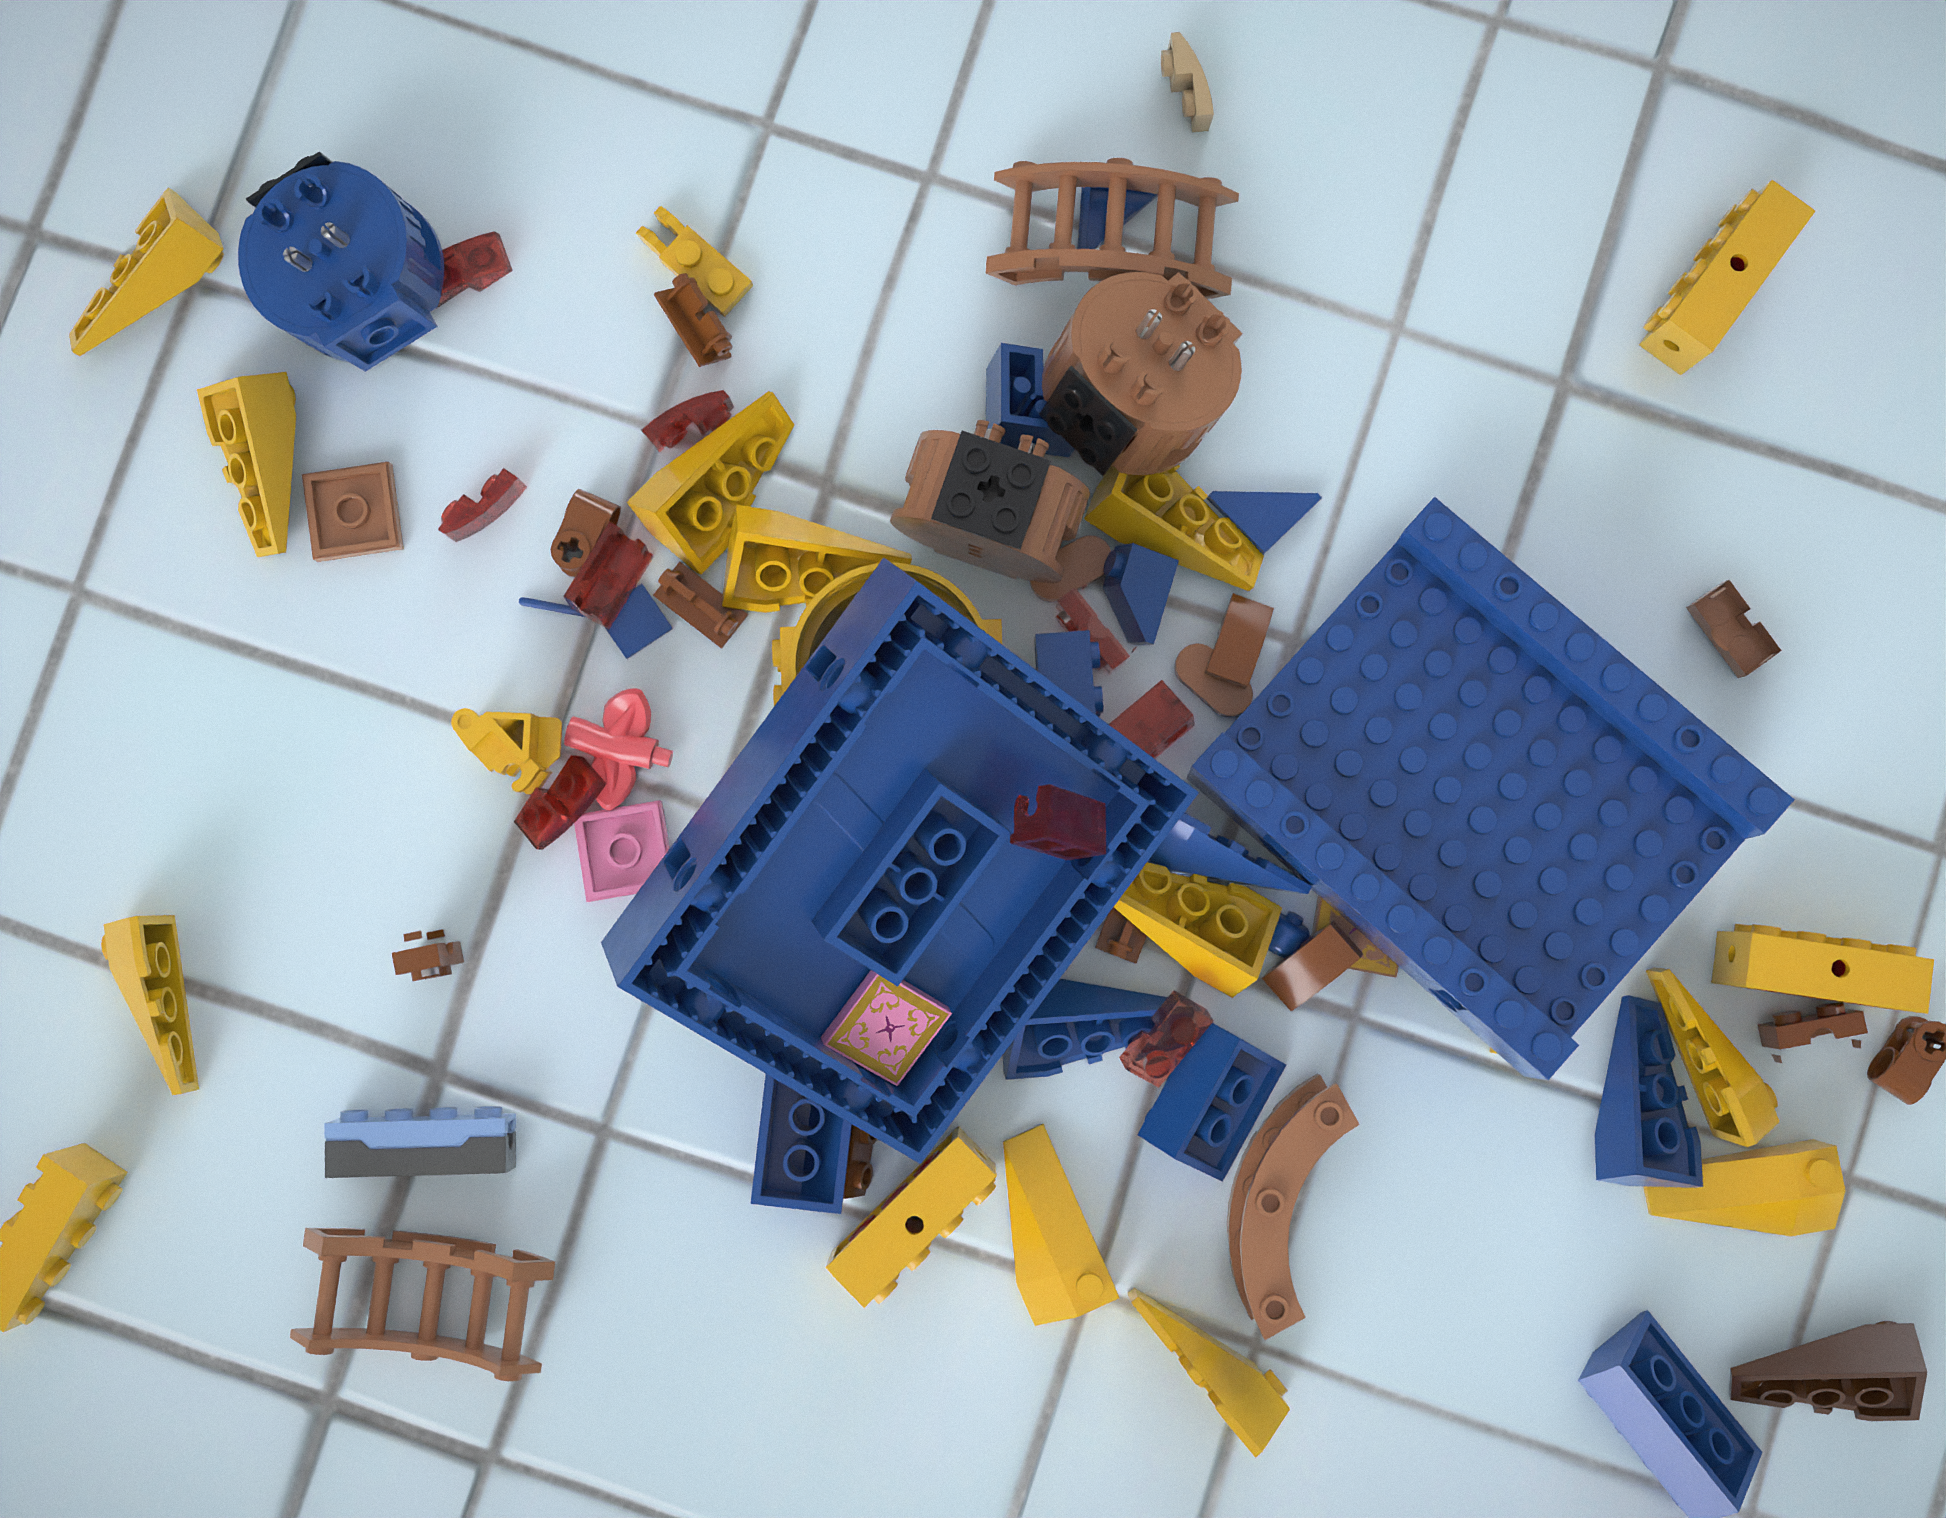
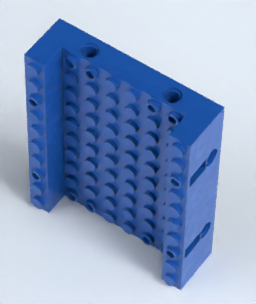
M1435 496L1407 526L1391 549L1225 733L1222 732L1191 766L1186 778L1299 879L1311 885V889L1316 894L1322 897L1521 1075L1549 1080L1579 1046L1571 1037L1745 839L1764 835L1795 800Z
M883 558L603 938L601 945L618 988L921 1164L1199 792L914 578ZM871 970L897 987L902 980L908 982L948 1006L952 1013L898 1086L825 1046L821 1039V1036Z

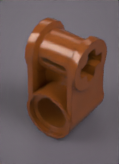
M582 489L575 491L568 503L564 519L552 541L550 549L553 560L565 574L573 578H582L592 573L606 542L617 526L621 506ZM578 548L583 553L581 558L573 557L569 560L566 557L568 551L576 552Z
M1908 1016L1902 1019L1896 1025L1895 1030L1882 1050L1871 1061L1867 1070V1078L1907 1105L1918 1102L1928 1092L1933 1078L1946 1060V1024L1939 1021H1928L1918 1016ZM1914 1029L1913 1033L1908 1032L1907 1030ZM1934 1044L1941 1046L1939 1049L1933 1048Z

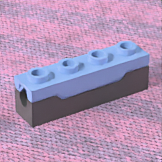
M501 1106L474 1108V1115H457L456 1107L430 1109V1116H413V1109L408 1108L385 1110V1117H368V1110L341 1111L340 1118L324 1123L326 1138L325 1178L507 1173L516 1168V1114H502Z

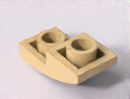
M1180 32L1171 33L1167 50H1161L1162 77H1169L1171 93L1182 92L1183 116L1190 117L1192 132L1209 131L1214 111L1204 71L1196 54Z

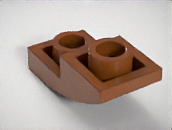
M1233 593L1204 673L1246 689L1249 686L1274 608Z
M1333 920L1307 938L1296 951L1270 968L1262 977V980L1287 1008L1293 1011L1345 972L1362 957L1363 953Z

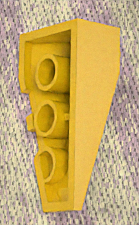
M167 187L135 230V233L140 237L132 254L125 256L120 254L113 265L115 269L110 277L112 285L109 290L101 287L96 291L69 333L71 350L76 355L82 356L197 283L205 272L212 273L221 263L224 248L219 233L171 188Z
M287 372L240 376L197 389L209 440L212 446H221L228 466L222 469L226 482H233L241 495L238 511L256 556L263 557L286 553L296 427L294 407L296 396L293 387L289 384Z
M768 391L657 471L627 501V504L651 535L692 570L702 575L728 548L736 505L751 507L756 498V495L752 494L763 472L771 470L795 424L775 394Z
M736 505L728 543L722 606L764 613L780 611V606L806 603L807 606L823 587L848 571L880 563L883 558L891 563L911 564L912 555L780 511Z
M1148 862L1114 906L1115 909L1193 976L1231 998L1258 980L1282 911L1281 906L1246 886L1230 883L1228 886L1207 881L1206 876L1193 874L1190 877L1169 872L1165 866Z
M175 915L133 916L103 924L105 935H103L101 940L102 953L109 962V969L172 1095L199 1090Z
M1653 967L1646 970L1657 1000L1662 1005L1666 1022L1712 1135L1745 1147L1757 1144L1780 1122L1775 1108L1778 1107V1101L1774 1091L1767 1083L1763 1082V1079L1670 969Z
M1040 1124L1003 1141L1016 1284L1034 1325L1076 1318L1119 1299L1116 1287L1044 1124Z
M1815 1139L1702 1159L1703 1187H1644L1648 1213L1652 1216L1791 1237L1835 1229L1846 1192L1837 1146Z
M1133 1288L1127 1293L1133 1306L1171 1352H1176L1179 1356V1362L1194 1383L1200 1388L1204 1387L1209 1392L1207 1395L1216 1406L1217 1412L1256 1458L1263 1452L1290 1411L1288 1404L1282 1397L1288 1391L1271 1369L1263 1374L1257 1365L1248 1358L1136 1288Z

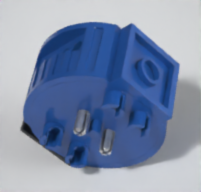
M319 151L314 155L302 158L294 168L277 179L265 182L258 191L246 198L247 202L255 207L253 214L245 219L238 245L239 274L249 300L257 311L273 325L320 353L337 360L348 361L365 372L438 327L430 312L438 307L445 279V262L440 241L427 219L412 205L402 200V197L375 175L350 163L333 162Z

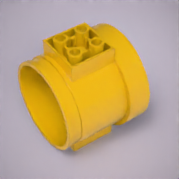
M879 563L856 568L835 578L823 587L809 602L796 626L780 627V639L772 640L773 666L777 667L778 672H781V685H774L773 688L774 706ZM892 563L1003 645L1002 619L982 620L969 598L958 587L941 575L911 564Z

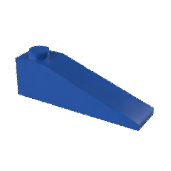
M1185 812L1148 860V863L1165 866L1169 871L1190 875L1198 874L1207 878L1296 894H1309L1312 888L1308 883L1270 861L1258 856L1256 859L1249 856V851L1245 849L1246 847L1234 840L1217 835V837L1210 835V826Z
M1059 979L1004 1052L1003 1067L1005 1079L1049 1077L1062 1073L1061 1065L1087 1058L1090 1065L1103 1061L1101 1054L1125 1047L1126 1050L1134 1052L1182 1038L1191 1010L1190 1003L1187 1000Z
M1630 995L1623 996L1621 999L1594 1135L1596 1180L1626 1186L1703 1187L1701 1142L1696 1126L1689 1127L1682 1101L1688 1100L1685 1086H1677L1671 1065L1676 1054L1660 1002Z

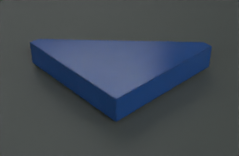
M1081 187L1077 249H1097L1104 243L1109 188ZM1126 189L1123 226L1152 202L1158 194Z
M1213 491L1208 495L1207 499L1225 518H1229L1264 555L1322 497L1318 493Z

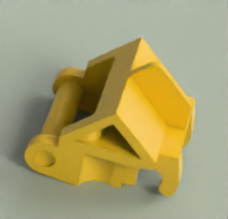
M468 708L459 709L452 716L451 725L453 730L467 749L490 772L495 770L502 775L508 774L515 777L521 770L520 778L511 785L515 792H524L528 795L537 793L553 773L549 767L561 757L562 721L559 718L539 717L532 713L487 711L483 715H478L475 711Z

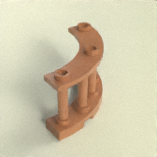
M1111 158L1107 160V163L1058 162L1035 164L1029 161H1018L1013 164V168L994 172V181L1014 189L1015 195L1010 247L1005 249V253L987 256L986 274L1016 286L1044 281H1063L1064 272H1089L1088 278L1090 281H1102L1111 276L1128 272L1159 274L1169 281L1179 272L1206 299L1231 295L1232 278L1216 272L1215 266L1211 264L1216 207L1235 203L1239 200V193L1222 186L1221 180L1212 177L1197 178L1169 170L1133 165V162L1126 158ZM1076 187L1109 188L1104 245H1101L1099 250L1075 249V245L1071 244ZM1059 188L1054 242L1049 244V249L1030 250L1027 248L1032 192ZM1126 189L1158 194L1153 251L1148 255L1125 252L1126 249L1122 246ZM1175 199L1198 207L1194 263L1192 264L1175 260V255L1171 253Z
M1318 1073L1286 1095L1272 1109L1273 1112L1266 1118L1260 1129L1255 1131L1240 1159L1228 1202L1227 1234L1232 1275L1247 1314L1251 1320L1255 1319L1264 1340L1306 1318L1298 1302L1289 1267L1288 1240L1293 1209L1298 1194L1316 1162L1344 1134L1360 1125L1338 1084L1334 1083L1327 1087Z
M305 1228L303 1247L318 1254V1259L323 1261L313 1328L291 1329L290 1338L305 1347V1352L314 1355H329L334 1353V1348L411 1353V1358L416 1360L432 1361L441 1357L477 1366L494 1373V1378L501 1381H519L522 1379V1374L541 1373L542 1363L521 1355V1346L529 1288L534 1287L535 1281L553 1280L555 1261L519 1249L513 1250L512 1257L496 1254V1244L444 1235L393 1230L392 1239H385V1237L365 1236V1229ZM347 1256H372L371 1261L376 1262L367 1329L332 1328L341 1262H345ZM400 1258L423 1261V1266L427 1268L418 1333L385 1330L394 1264L399 1263ZM451 1265L471 1269L470 1274L475 1276L466 1340L437 1335L445 1270L451 1268ZM496 1276L506 1279V1285L511 1286L503 1348L484 1344L493 1277Z

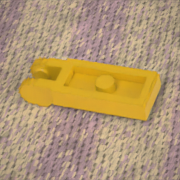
M659 206L654 212L658 222L677 237L666 247L652 230L644 226L637 230V236L659 256L661 263L676 276L687 273L689 278H695L708 303L723 317H726L753 287L752 281L688 225L684 227L674 215L662 206Z

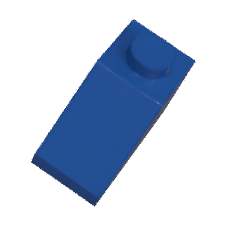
M1134 543L1115 546L1114 550L1109 553L1104 563L1103 573L1106 577L1102 588L1127 642L1133 645H1154L1179 560Z

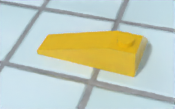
M1180 465L1164 472L1149 475L1120 473L1114 466H1111L1096 487L1084 520L1122 544L1134 543L1179 560L1178 565L1246 591L1254 588L1264 555L1229 518H1220L1206 504L1204 500L1208 495L1199 486L1194 490L1176 471Z

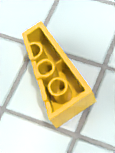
M86 1143L43 1154L36 1166L43 1174L34 1184L29 1183L25 1185L17 1201L24 1205L23 1209L4 1222L0 1229V1242L3 1243L0 1247V1330L2 1332H6L21 1324L28 1325L38 1316L45 1305V1302L41 1300L50 1286L54 1287L64 1278L71 1267V1264L67 1262L76 1248L80 1249L90 1240L97 1228L93 1224L102 1210L106 1211L116 1202L123 1190L119 1185L128 1172Z

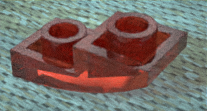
M493 231L478 235L442 250L444 280L438 307L467 288L481 292L513 271L499 233Z
M724 390L709 392L670 408L653 419L641 431L654 448L661 452L666 446L670 449L680 443L688 432L686 428L690 424L702 436L709 430L713 432L730 419L732 415L730 411L734 408V405Z
M503 468L498 475H492L485 482L480 493L482 498L478 503L465 494L458 501H452L443 511L441 516V522L443 523L437 530L455 542L468 538L483 530L505 513L521 496L527 486L518 477Z
M571 755L549 789L538 787L534 789L514 820V823L535 849L543 850L565 833L584 814L607 783L584 757Z

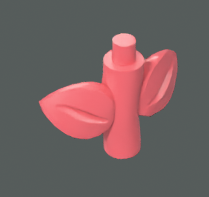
M637 688L623 690L608 700L604 706L602 718L604 727L573 716L568 723L565 733V746L595 757L588 771V784L596 801L602 808L609 811L619 806L630 794L637 778L634 766L651 769L653 764L669 768L673 758L672 750L658 747L659 740L644 737L650 727L651 709L643 691Z

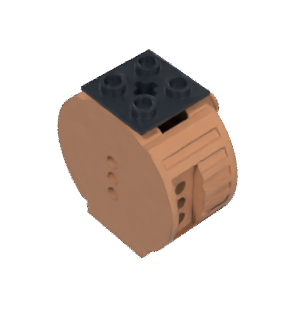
M1128 272L1111 276L1093 286L1084 295L1064 327L1061 336L1050 350L1042 374L1043 397L1047 403L1039 415L1047 422L1053 432L1061 435L1079 453L1085 463L1093 466L1102 476L1108 472L1111 466H1114L1120 473L1132 475L1156 474L1172 469L1185 461L1193 453L1205 434L1209 433L1236 397L1241 381L1242 368L1240 352L1235 343L1243 333L1179 272L1169 281L1162 275L1148 272Z
M985 420L977 421L974 434L963 430L961 434L944 430L922 432L905 476V481L910 486L903 508L893 510L890 523L904 535L933 548L934 552L1013 579L1019 577L1024 580L1042 583L1060 582L1064 568L1056 561L1062 541H1071V539L1076 538L1090 497V491L1084 483L1070 473L1050 465L1051 460L1044 458L1049 444L1038 438L1036 445L1032 443L1033 436L1021 435L1018 449L1001 444L1005 429L995 423L992 429H987L989 421Z

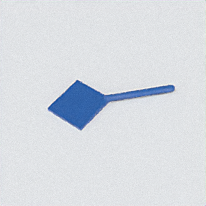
M642 583L600 611L525 597L519 599L521 606L600 620L626 659L673 629Z

